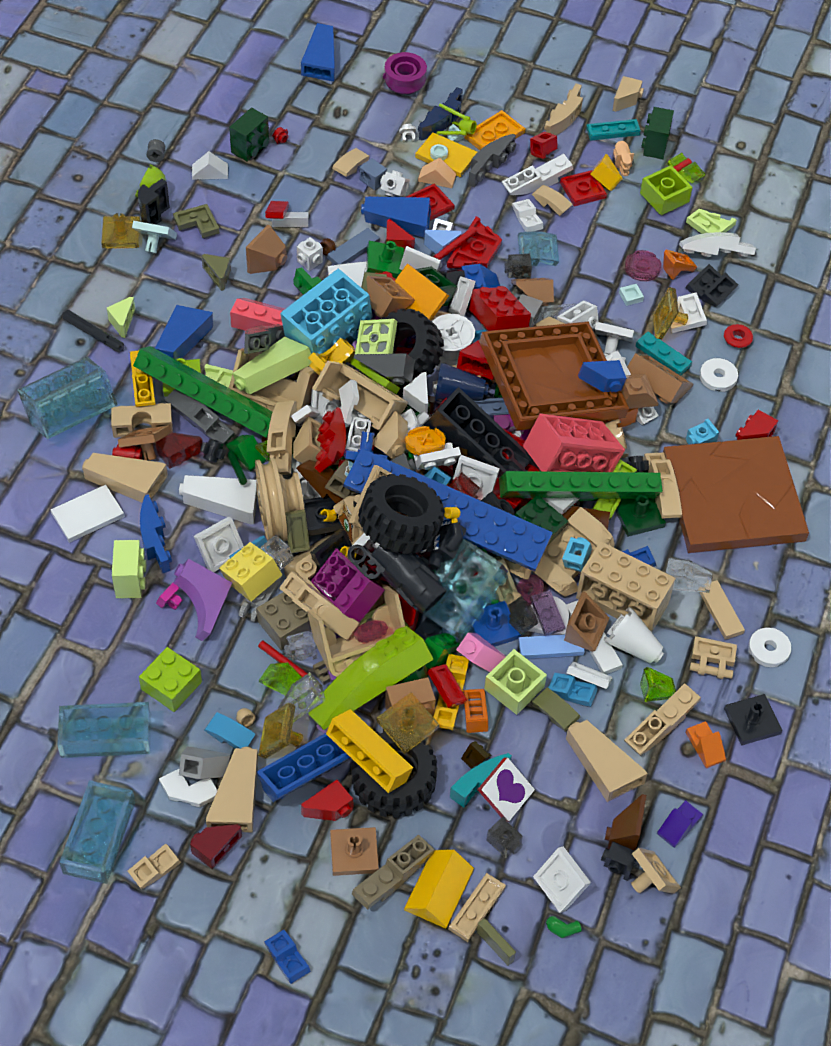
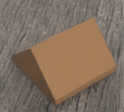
M586 592L581 593L567 624L564 641L589 651H595L609 621V617Z

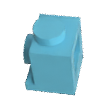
M706 419L704 423L688 429L686 440L688 445L717 442L719 431L709 419Z
M571 537L562 558L564 566L581 572L592 552L591 543L582 537L577 539Z

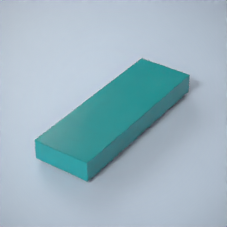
M637 119L587 124L586 126L590 141L640 136L641 133Z

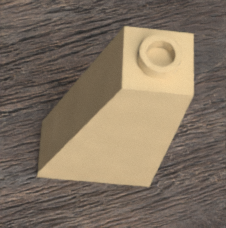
M92 453L82 466L86 480L101 486L106 485L108 489L141 503L144 496L148 494L152 500L168 476L165 463Z
M588 720L581 723L575 722L570 725L566 740L607 802L645 784L647 777L645 769Z
M251 747L235 748L207 814V827L238 824L241 826L242 832H253L258 769L257 749Z

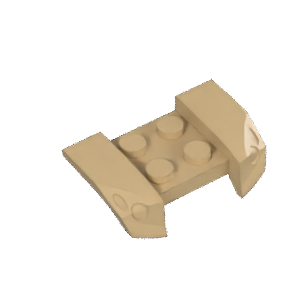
M582 507L568 519V525L546 547L536 571H532L565 597L577 592L578 586L574 578L580 572L566 568L562 560L570 538L577 539L582 537L587 539L592 546L590 557L600 541L613 548L615 546L611 533L600 521Z

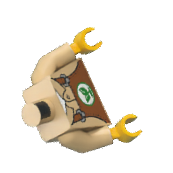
M361 494L356 496L350 495L334 505V509H323L320 513L321 515H327V518L323 520L325 522H334L338 514V519L352 545L364 533L363 530L349 523ZM343 546L340 551L348 557L347 553L350 547Z

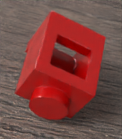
M544 131L530 138L531 155L545 159L546 155L558 149L557 136Z

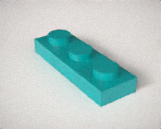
M646 332L636 341L635 347L680 376L692 365L691 360L650 332Z

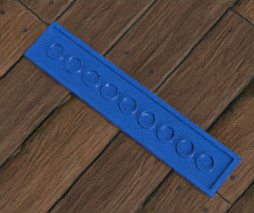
M361 448L343 484L345 488L361 494L374 465H378L396 476L404 474L409 478L415 477L418 481L425 482L430 489L433 488L436 491V496H440L444 508L457 507L460 509V517L457 520L466 528L463 540L534 572L536 571L553 532Z

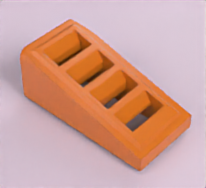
M463 690V694L467 699L464 703L467 733L487 732L488 715L485 690ZM478 698H481V700H471V701H468V699H478Z

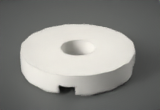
M713 358L707 360L702 365L700 381L708 389L725 392L736 385L738 371L734 364L728 360ZM720 373L723 377H717L714 374Z
M762 628L752 634L748 649L750 655L752 654L758 664L765 667H777L788 660L791 653V643L782 631L775 628ZM764 645H772L775 650L769 651Z

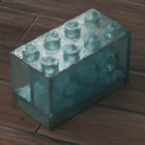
M89 357L78 360L17 390L29 422L47 439L118 405L106 371Z
M463 539L455 558L444 561L436 572L441 578L439 582L447 589L446 594L425 614H422L415 606L413 608L462 641L468 632H472L473 628L471 626L475 620L479 621L483 616V609L486 604H490L495 598V591L498 586H502L506 582L508 571L501 562Z

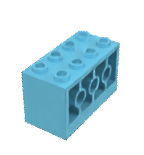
M338 268L280 313L284 334L287 338L308 346L311 354L313 352L318 354L324 353L339 338L346 339L348 336L353 335L359 329L360 320H371L370 295Z

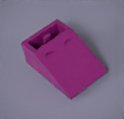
M338 549L332 553L311 580L344 615L358 622L364 618L385 591L374 579L365 577L349 558Z

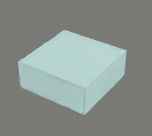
M637 284L619 289V294L626 306L643 302L644 296Z

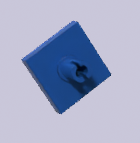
M364 431L361 432L360 449L358 451L345 449L343 455L345 459L356 460L362 448L387 459V455L372 451L375 433L369 432L368 441L366 442L368 432Z
M506 601L466 613V618L473 633H477L494 647L518 640L521 637V633Z

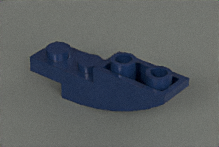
M456 87L453 93L449 94L447 101L442 104L461 113L463 89ZM434 106L427 113L425 120L420 122L418 126L419 140L428 139L432 133L437 131H444L452 125L453 121L457 120L458 116L441 107Z

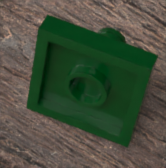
M639 495L636 499H621L615 510L627 537L665 528L666 525L664 518L662 519L655 499H647L645 495Z

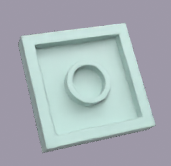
M133 221L132 228L148 235L146 252L157 253L158 241L161 237L176 240L177 232L169 227Z

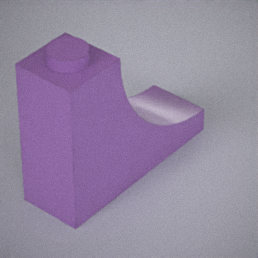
M187 559L183 565L179 564L174 572V575H176L174 584L180 587L193 602L198 617V629L195 638L203 641L211 634L232 582Z

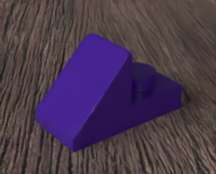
M685 800L678 809L674 808L657 831V834L675 848L701 820L703 814Z

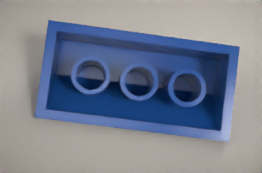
M325 733L257 771L263 791L274 803L335 767L340 766L351 759V757Z

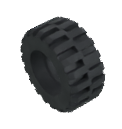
M398 309L397 312L392 311L388 313L386 318L382 317L381 319H395L397 321L393 354H395L398 345L405 338L416 335L415 346L408 354L415 359L412 381L422 372H426V376L432 375L435 371L433 369L439 366L441 362L439 358L443 356L444 351L441 348L444 347V340L441 338L442 333L437 326L423 313L414 309Z
M389 474L387 477L385 475L370 483L360 506L358 516L366 536H370L372 542H377L383 549H391V552L397 553L399 551L403 554H409L411 552L418 553L433 544L444 520L445 509L440 496H436V491L433 488L430 489L425 482H420L415 477H406L404 474L399 476ZM396 511L401 512V513H403V514H405V515H407V516L401 515V514L397 513Z
M390 728L383 729V733L380 734L377 731L376 733L413 767L415 776L409 782L388 793L352 760V784L355 795L359 796V801L362 805L368 804V810L373 813L379 811L380 816L386 817L387 814H391L393 818H399V814H404L405 816L412 815V810H421L423 803H428L432 793L435 791L437 778L436 756L433 755V749L429 744L425 746L426 740L421 736L415 737V733L412 731L406 733L400 728H396V731H390Z

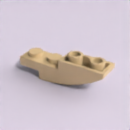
M575 83L573 89H570L568 92L567 101L564 100L563 104L558 103L555 110L552 109L550 120H547L544 126L546 132L558 135L576 120L582 109L583 98L580 97L582 85Z
M295 400L276 403L269 425L267 453L270 454V458H275L278 473L282 475L291 474L292 439H296V422L291 416L296 413L297 402Z
M664 452L645 453L643 460H649L648 473H661L663 492L655 498L662 519L682 517L679 490L670 459L666 460Z
M291 571L279 588L306 612L312 610L323 620V624L346 640H349L361 624L353 618L351 619L344 615L327 597L322 595L295 572Z
M684 683L624 741L641 756L673 731L686 718V714L701 701V697Z

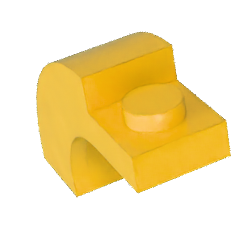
M339 338L326 352L321 354L313 352L308 357L312 361L309 366L320 375L327 361L344 364L346 362L350 363L352 358H354L356 349L347 340Z

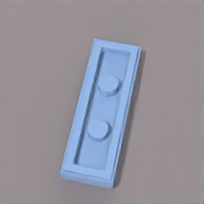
M565 634L519 637L518 639L520 654L526 659L584 655V648L564 641Z

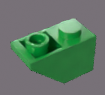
M443 633L426 638L425 644L433 657V660L426 664L427 668L431 669L444 665L447 662L448 654H454L457 651L456 649L460 644L453 635Z

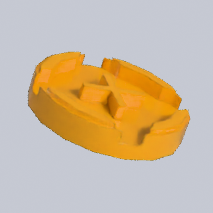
M427 426L416 427L405 436L406 449L418 456L441 451L445 448L446 437L442 431L437 428L432 430Z

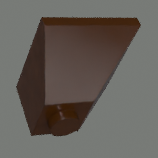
M642 794L613 819L611 827L606 828L604 840L608 841V849H610L612 842H615L635 851L640 837L647 795Z

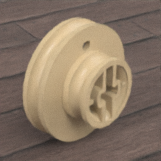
M270 458L268 464H262L260 460H255L258 503L267 543L272 544L273 539L276 537L281 538L282 542L287 541L285 512L304 509L298 473L293 472L290 479H284L282 474L278 473L275 458Z

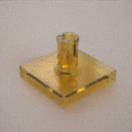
M116 213L113 217H103L102 248H139L140 233L134 230L132 225L133 221L141 222L140 216H125L122 213L119 216Z
M668 287L653 313L655 338L661 340L673 322L686 325L688 321V314L678 310L676 289Z
M412 692L376 719L378 724L404 754L437 730L440 725Z
M287 703L265 717L259 757L266 759L288 746L289 743L296 747L301 744L303 734L292 730L295 705Z

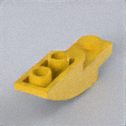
M139 350L130 351L135 406L155 405L153 378L133 366Z

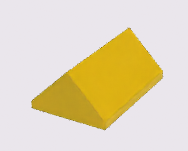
M434 850V853L428 858L404 911L446 929L474 868L455 850Z

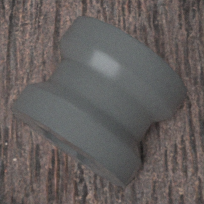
M158 139L149 141L146 156L150 161L160 162L163 160L164 142Z

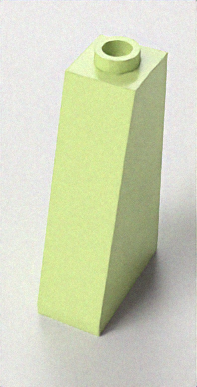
M283 337L269 347V350L263 351L233 372L234 384L238 390L252 394L308 367L312 362L308 359L311 355L310 349L306 345Z

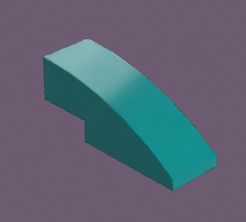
M507 753L494 757L468 771L451 787L450 798L464 808L477 792L480 794L477 789L501 760L509 758L511 761L512 755Z

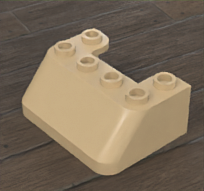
M244 348L239 349L233 372L261 354L262 351L244 354ZM308 366L300 370L297 382L283 378L252 394H248L237 389L232 373L229 388L271 411L274 410L278 402L295 400L297 402V412L311 403L312 388L319 375Z

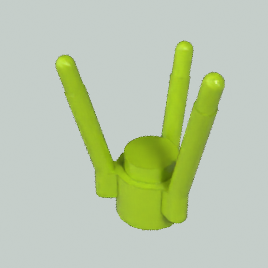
M441 103L439 104V107L463 120L452 122V124L459 126L461 131H437L436 134L466 136L467 134L473 135L475 133L476 121L470 120L469 116H465Z

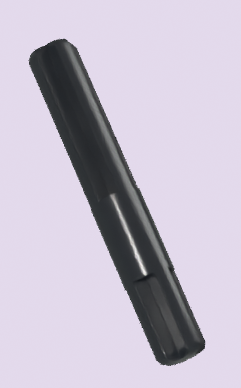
M70 310L63 312L62 315L65 321L116 352H121L124 349L123 342Z

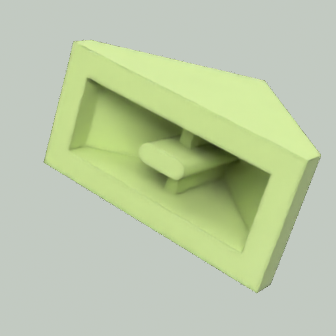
M128 297L107 307L108 320L123 338L126 337L135 312L134 297Z

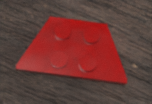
M476 216L468 229L474 226L477 229V233L454 250L447 261V267L462 268L465 265L481 264L487 268L502 245V239L493 233L489 226L485 227L480 222L481 219Z

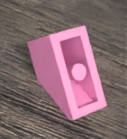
M468 632L456 649L472 663L488 672H491L506 657L477 633Z

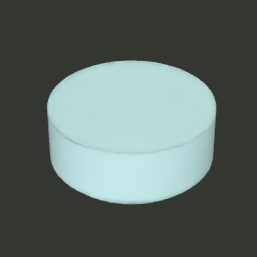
M441 144L431 147L430 156L433 160L441 158L444 161L448 157V149Z

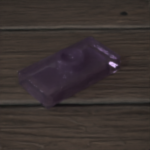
M551 591L532 595L530 601L544 635L547 636L564 631L565 625Z

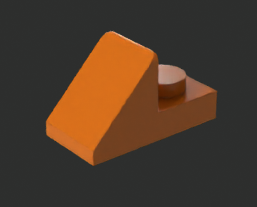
M667 249L664 251L663 269L672 280L681 271L694 272L697 268L688 255Z
M706 721L686 729L685 733L706 769L726 761L719 731L712 733Z

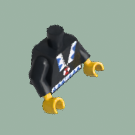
M457 507L444 508V516L448 520L442 522L433 544L427 549L420 551V555L428 560L427 565L434 571L440 569L441 562L453 560L463 542L466 528L457 520L461 513Z

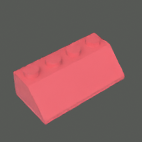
M237 298L230 311L231 327L246 331L260 325H283L280 313L285 308L248 298Z

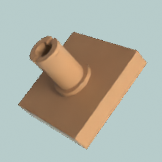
M166 425L134 430L118 439L119 447L141 444L144 460L156 459L153 443L172 433L171 427Z
M376 827L330 830L333 876L371 874L379 869Z

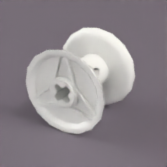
M458 314L441 315L432 321L441 331V338L444 340V347H441L444 350L443 356L439 358L441 361L439 366L435 367L438 371L440 370L441 363L451 366L457 365L460 351L471 345L475 338V328L466 317Z

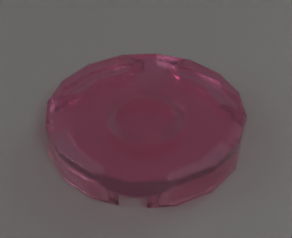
M638 250L634 254L627 256L625 271L631 278L638 281L654 280L661 271V261L652 252Z

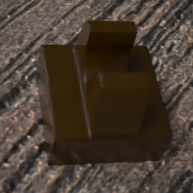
M474 741L469 744L461 759L473 769L489 760L492 755L487 753L482 745Z

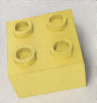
M251 542L219 567L224 578L232 582L231 587L251 602L282 576L274 559Z

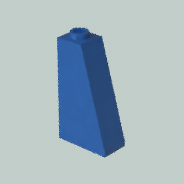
M316 24L301 61V76L334 82L333 26Z
M366 196L365 204L361 205V214L365 216V222L387 228V220L391 219L407 233L425 238V230H429L431 203L430 198Z
M176 305L155 349L175 360L183 358L213 328V312Z

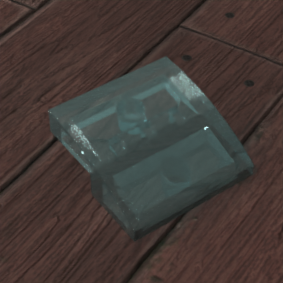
M520 232L518 234L520 262L537 266L539 262L553 266L559 263L557 236L555 234L546 232Z

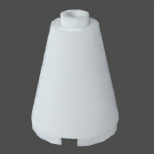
M630 607L627 608L625 611L628 614L625 617L622 614L607 632L610 636L604 637V641L648 663L653 661L657 663L664 654L662 652L663 646L636 612Z

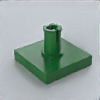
M369 241L367 244L366 272H390L393 278H397L402 271L399 268L404 255V247L396 246V243L393 241H387L386 244Z

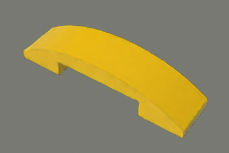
M448 654L446 665L463 692L469 659L463 656ZM439 694L432 726L453 730L460 705L448 708Z

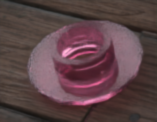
M530 574L529 579L522 578L517 584V592L523 597L521 604L525 606L532 605L542 596L544 584L539 576ZM533 586L532 592L528 595V590Z

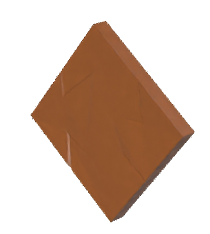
M589 321L482 332L479 343L498 384L516 431L532 429L539 414L595 421L626 417L629 407L621 391L602 392L578 377L583 362L607 361Z
M779 436L664 447V455L666 460L670 459L677 481L682 509V517H679L688 553L805 542L807 540L809 530Z

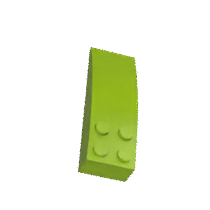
M405 626L395 630L394 634L388 638L378 641L374 647L356 659L336 677L308 710V715L325 730L329 727L332 718L349 709L352 711L356 710L384 692L386 687L395 685L432 661L433 657L423 638Z

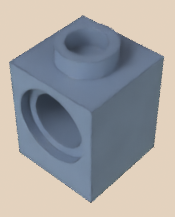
M371 158L360 166V180L373 190H376L381 186L380 181L387 172V168Z

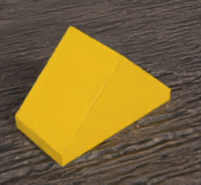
M607 154L602 157L591 172V175L610 191L623 179Z

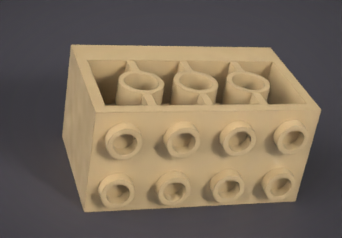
M600 541L581 571L576 598L579 599L581 593L586 592L605 613L617 619L621 614L625 617L628 614L625 610L630 607L652 632L669 604L676 578Z

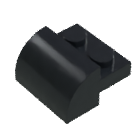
M160 179L149 188L144 184L139 188L138 200L141 222L157 225L162 221L161 214L170 208L168 187L165 180Z

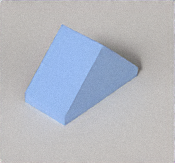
M425 230L424 245L437 254L461 236V231Z

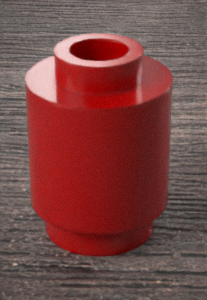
M117 444V447L113 448L112 455L142 460L143 452L142 448H138L137 445L119 447V444Z

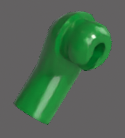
M551 916L546 921L548 930L560 938H565L582 931L578 920L566 924L556 916Z

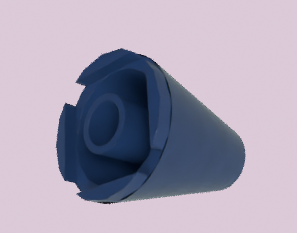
M441 363L435 401L443 402L458 387L472 400L483 399V395L487 396L489 384H485L486 380L446 363Z

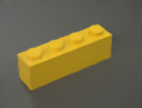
M351 709L332 718L326 735L384 790L390 793L407 782L413 767Z

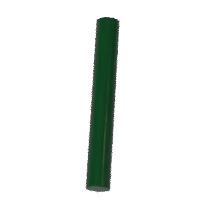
M230 451L227 457L239 483L245 485L247 483L245 474L235 453Z

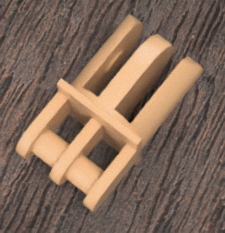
M619 141L613 150L615 167L619 168L622 176H628L630 167H632L634 153L630 152L629 146L625 141Z

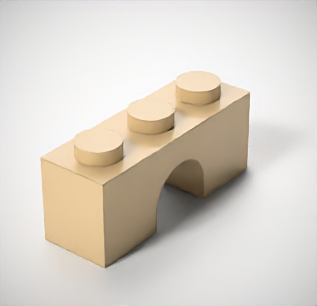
M159 403L140 407H111L113 437H123L142 423L149 424L151 427L170 425L172 431L170 434H173L171 403Z

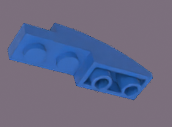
M148 494L144 496L140 511L142 542L147 560L156 558L163 574L170 571L169 563L172 562L169 551H165L163 548L165 546L163 528H166L163 517H159L157 514L159 509L156 501H151Z

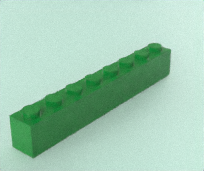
M151 346L139 349L133 364L134 367L266 438L268 437L273 411Z
M506 471L499 478L500 498H534L536 495H539L541 498L636 499L639 495H645L647 499H654L663 492L661 473Z

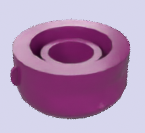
M410 52L393 54L385 62L383 79H385L388 88L396 93H415L426 82V62L419 55Z

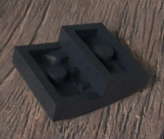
M708 264L685 288L691 293H697L698 298L705 303L717 307L739 284L726 272L721 275Z

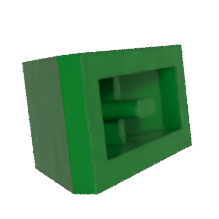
M241 435L226 444V447L235 453L236 457L250 472L255 469V460H260L262 464L266 462V458L253 435Z

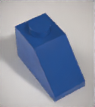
M620 360L583 362L578 374L579 379L602 392L621 391L626 381V375Z

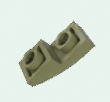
M548 687L532 701L534 707L549 716L551 722L565 732L570 725L580 718V715L566 701Z

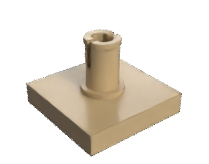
M638 848L632 853L645 871L631 882V885L638 893H642L652 883H654L659 891L675 893L681 888L654 851Z

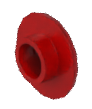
M733 324L724 331L725 341L733 347H747L753 341L752 331L744 325ZM735 335H738V336H741L742 338L739 339V338H736V337H734V336H735Z

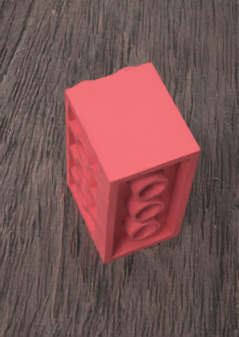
M539 414L523 445L542 472H613L625 451L602 421Z

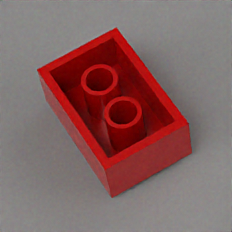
M498 286L496 288L481 287L480 289L472 290L469 310L488 331L529 327L531 313L508 288Z

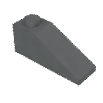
M354 354L356 360L390 379L393 384L404 385V382H412L415 359L407 354Z

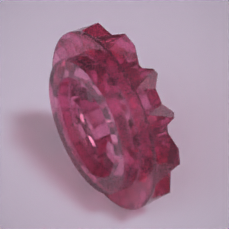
M368 621L355 630L354 636L358 642L368 643L385 635L388 627L384 621Z

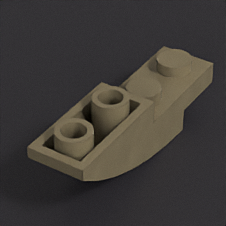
M417 835L390 856L385 865L355 887L352 895L367 910L381 900L383 902L426 862L435 849L420 835Z

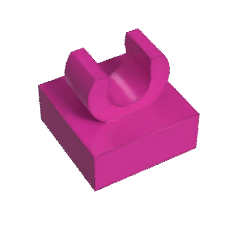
M173 582L159 596L156 604L163 608L168 603L175 610L182 602V599L176 595L179 587Z

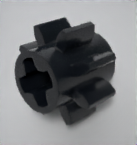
M209 439L206 443L203 442L200 449L204 453L203 458L212 462H217L221 458L224 459L227 451L223 449L224 443L214 439Z
M643 456L628 457L629 461L626 463L637 469L636 472L649 470V460H643Z

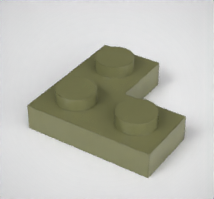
M208 204L173 213V219L179 231L197 226L202 238L220 233Z

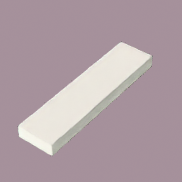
M578 601L567 604L570 618ZM603 632L596 650L589 652L599 670L604 674H609L622 669L623 664L612 645L604 641V637L607 636Z

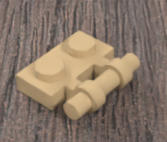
M695 636L691 658L700 661L699 664L691 662L689 670L695 671L699 675L710 674L715 675L719 679L724 677L732 679L733 671L725 669L726 665L734 666L737 645ZM706 663H717L718 667L708 666Z

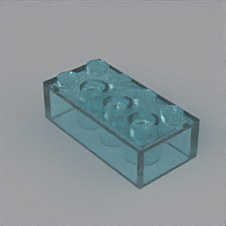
M149 702L59 706L57 746L61 758L150 754L151 713Z
M89 780L59 862L63 874L104 884L108 883L135 805L133 790Z

